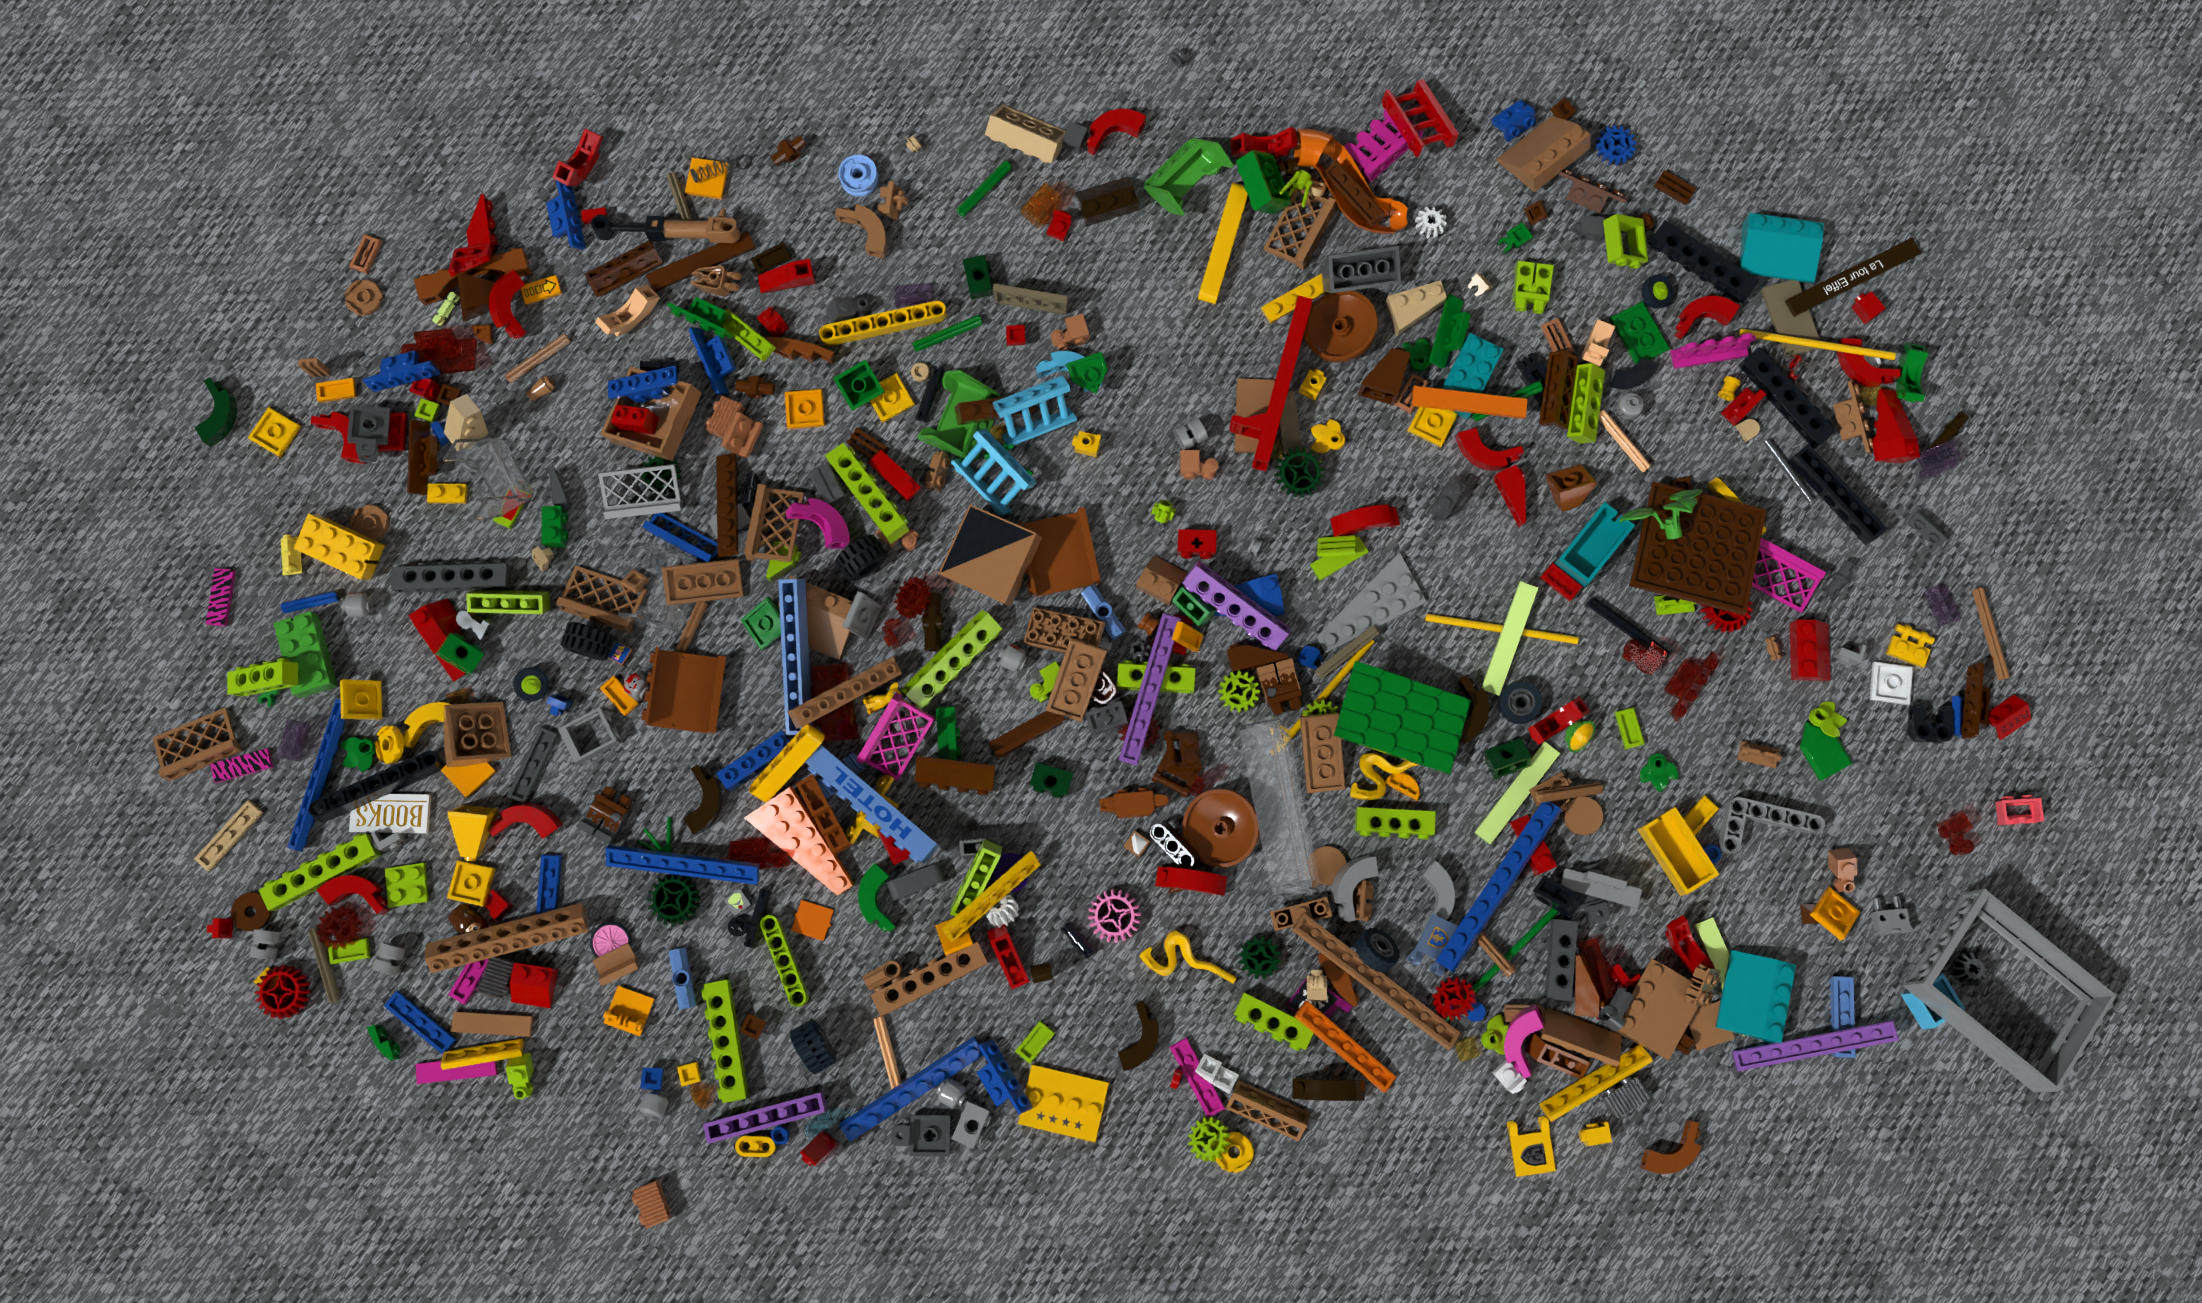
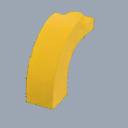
M434 702L414 710L404 721L405 724L410 726L402 735L404 745L413 749L423 731L429 725L436 722H444V705L452 704Z

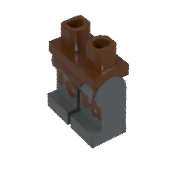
M606 786L601 794H596L585 816L576 827L608 845H614L631 813L629 808L633 799L622 794L618 803L613 801V798L617 791Z

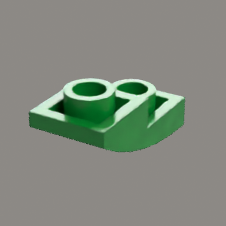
M381 1024L367 1027L368 1033L378 1050L390 1061L399 1060L400 1047L394 1040H385L387 1038L385 1028L381 1027Z

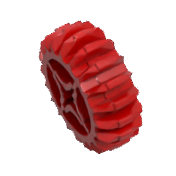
M1749 601L1748 606L1752 605L1753 602ZM1701 605L1705 608L1700 610L1701 613H1706L1703 620H1710L1707 626L1715 624L1714 630L1720 628L1722 633L1726 632V630L1731 633L1734 629L1737 631L1741 629V626L1747 624L1746 620L1751 619L1748 613L1753 612V609L1748 607L1745 615L1729 611L1722 612L1721 609H1717L1715 613L1713 607ZM1727 615L1729 618L1732 617L1734 621H1725L1720 617Z
M282 965L281 968L275 966L273 971L267 970V976L260 977L263 982L256 984L260 987V990L254 992L260 996L255 1001L262 1002L258 1008L265 1009V1015L271 1013V1018L278 1016L279 1019H284L285 1016L287 1018L293 1017V1013L299 1014V1008L304 1009L306 1007L302 1002L310 1000L308 997H305V994L311 993L310 990H306L310 983L303 982L307 976L301 975L302 971L295 970L294 966L289 968L287 965ZM279 977L276 986L272 989H268L271 982L275 978ZM288 977L294 982L296 989H293L290 986V980H288ZM285 990L290 991V993L281 994L276 993V991ZM270 995L275 998V1004H277V1006H275L272 1003ZM295 995L293 1001L289 1004L290 997Z

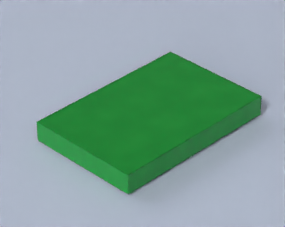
M1643 301L1609 318L1635 364H1637L1640 357L1651 360L1670 350L1668 343Z

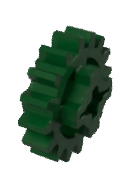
M649 456V462L642 463L645 467L675 464L677 479H682L678 474L682 470L680 467H677L679 465L677 461H670L657 456L652 459ZM667 469L662 470L664 474L660 473V476L669 481L672 478V472ZM644 472V475L640 476L649 484L651 483L649 477H655L650 472ZM656 478L652 486L658 491H662L666 484ZM667 486L663 493L667 494V489H669L672 492L674 490Z
M1263 936L1260 941L1256 937H1253L1252 943L1247 940L1248 946H1241L1244 952L1238 953V956L1242 957V960L1238 963L1244 964L1241 970H1248L1247 976H1251L1252 973L1255 974V979H1258L1259 975L1266 979V973L1272 976L1271 970H1278L1275 964L1281 962V960L1277 959V956L1281 953L1275 952L1277 945L1271 946V939L1264 942ZM1258 945L1256 951L1253 953L1248 952L1252 946ZM1265 946L1269 948V950L1272 953V956H1269L1265 952ZM1261 952V955L1269 960H1262L1260 963H1257V959L1250 956L1258 955ZM1247 960L1252 961L1254 970L1248 965ZM1271 963L1268 969L1261 971L1264 964Z

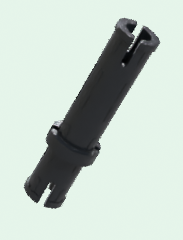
M933 366L929 381H926L925 384L927 387L915 416L916 420H923L922 422L924 423L927 422L936 392L940 389L939 384L945 371L940 367L937 369V366Z
M760 889L751 922L747 925L748 932L743 946L756 949L759 933L762 932L760 923L765 916L772 894L771 891Z

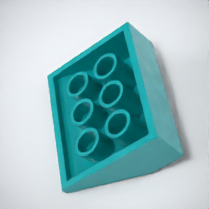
M1749 213L1742 226L1740 268L1752 275L1814 283L1823 242L1824 223Z
M1730 950L1715 1028L1769 1043H1782L1796 965L1772 958Z

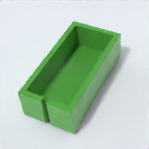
M309 611L294 616V619L287 618L274 622L282 658L289 659V662L298 663V686L290 687L292 695L303 698L338 687L319 615Z

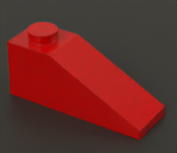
M882 450L867 462L906 503L921 491V487Z
M1514 465L1497 473L1493 480L1520 528L1526 523L1525 475L1521 468Z
M1528 814L1509 822L1517 838L1530 820ZM1542 840L1528 861L1535 876L1557 867L1544 840Z
M1004 924L1001 928L998 926L988 930L987 934L1011 989L1013 990L1029 983L1030 981L1006 925Z

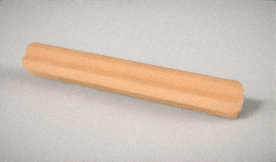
M1606 410L1600 411L1599 421L1642 472L1648 470L1651 464Z
M880 1016L874 1018V1024L891 1089H894L902 1082L885 1018Z

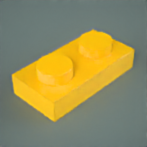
M428 484L427 502L466 504L468 485Z

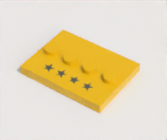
M1031 1065L1025 1094L1033 1108L1020 1114L1018 1124L1096 1142L1109 1083Z

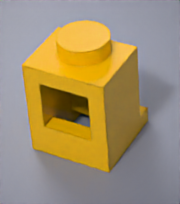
M1317 369L1314 371L1309 370L1298 393L1315 401L1327 379L1324 377V373ZM1311 380L1316 381L1317 384H1312Z
M1079 431L1078 435H1074L1072 446H1075V452L1097 458L1101 435ZM1083 440H1088L1089 443L1083 444Z
M1600 1121L1601 1126L1598 1123L1586 1124L1587 1128L1579 1130L1580 1141L1584 1142L1586 1146L1612 1142L1609 1123L1607 1121Z

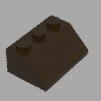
M1128 177L1075 192L1086 227L1139 211V202Z

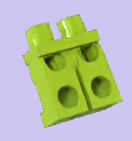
M1518 261L1516 263L1512 302H1515V311L1525 312L1528 303L1533 304V313L1542 314L1544 312L1545 306L1549 301L1554 265L1537 263L1535 266V263Z

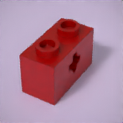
M622 405L615 406L611 423L622 431L650 435L655 434L659 417L649 409Z
M1178 529L1177 555H1181V558L1191 559L1193 556H1200L1201 559L1215 557L1216 530ZM1195 541H1198L1199 548H1195V545H1193Z

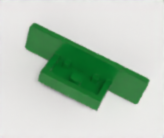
M1452 294L1447 295L1429 358L1430 363L1441 369L1445 368L1450 351L1462 349L1471 314L1467 312L1460 313L1463 301Z
M698 297L695 298L688 311L672 303H667V306L671 309L670 313L679 318L684 316L686 321L693 325L698 323L702 329L708 332L711 329L720 338L724 339L726 336L732 339L733 335L721 327L728 315L725 310Z
M955 707L936 708L939 759L959 761L958 759L962 758L961 747H958L957 739H960V728H956Z

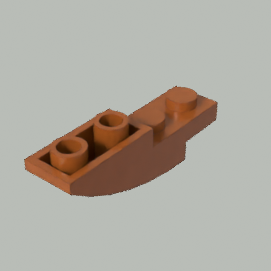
M1322 953L1317 954L1324 975L1327 976V980L1336 993L1352 1007L1358 1006L1359 996L1357 990H1353L1351 982H1354L1353 977L1343 969H1339L1338 965Z

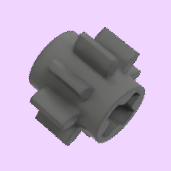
M1137 638L1136 642L1131 643V651L1129 653L1134 655L1133 660L1146 662L1149 659L1152 646H1149L1150 641L1146 639L1143 641Z

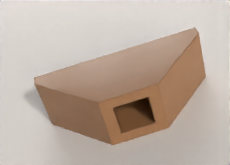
M1327 897L1271 911L1270 915L1274 930L1278 931L1293 927L1303 913L1314 921L1331 917L1332 913Z

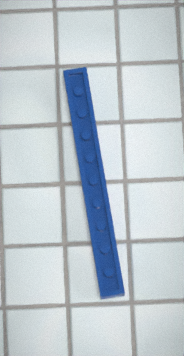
M1551 802L1540 804L1436 959L1438 964L1454 973L1562 812L1560 807Z

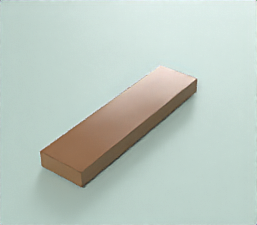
M453 1012L451 1032L531 1037L533 1016Z

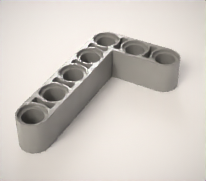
M1736 797L1728 800L1725 804L1718 847L1724 854L1737 852L1741 847L1746 819L1808 834L1821 832L1825 827V821L1819 815ZM1734 802L1739 804L1740 809L1738 812L1733 809ZM1753 806L1758 809V816L1752 813ZM1772 811H1775L1777 813V820H1774L1772 818ZM1792 815L1797 819L1796 825L1791 822ZM1811 820H1814L1816 823L1815 829H1812L1810 826ZM1730 821L1736 824L1735 831L1729 827ZM1727 840H1730L1733 844L1731 850L1726 847Z

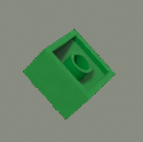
M866 359L833 378L852 411L885 393Z

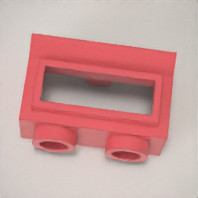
M2033 795L2020 796L2021 799L2015 800L2014 796L2001 797V801L1995 802L1997 824L2012 825L2043 822L2044 815L2041 798H2033ZM2029 805L2030 814L2007 816L2006 806Z

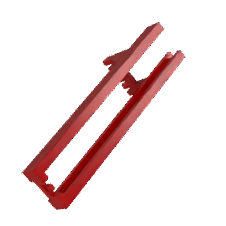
M1298 295L1267 412L1246 418L1237 415L1231 417L1229 426L1231 433L1259 440L1251 467L1253 469L1264 472L1267 470L1313 301L1311 298Z

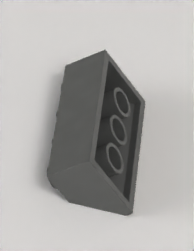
M1399 246L1327 255L1322 270L1323 291L1337 293L1401 284Z

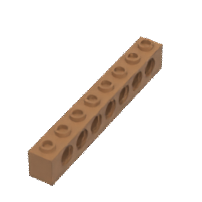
M583 903L434 941L426 944L425 961L430 972L435 973L588 932V916Z

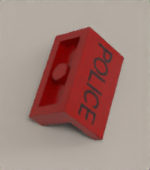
M2012 695L1988 713V723L1996 728L1999 740L2004 739L2031 720L2029 704L2016 695Z

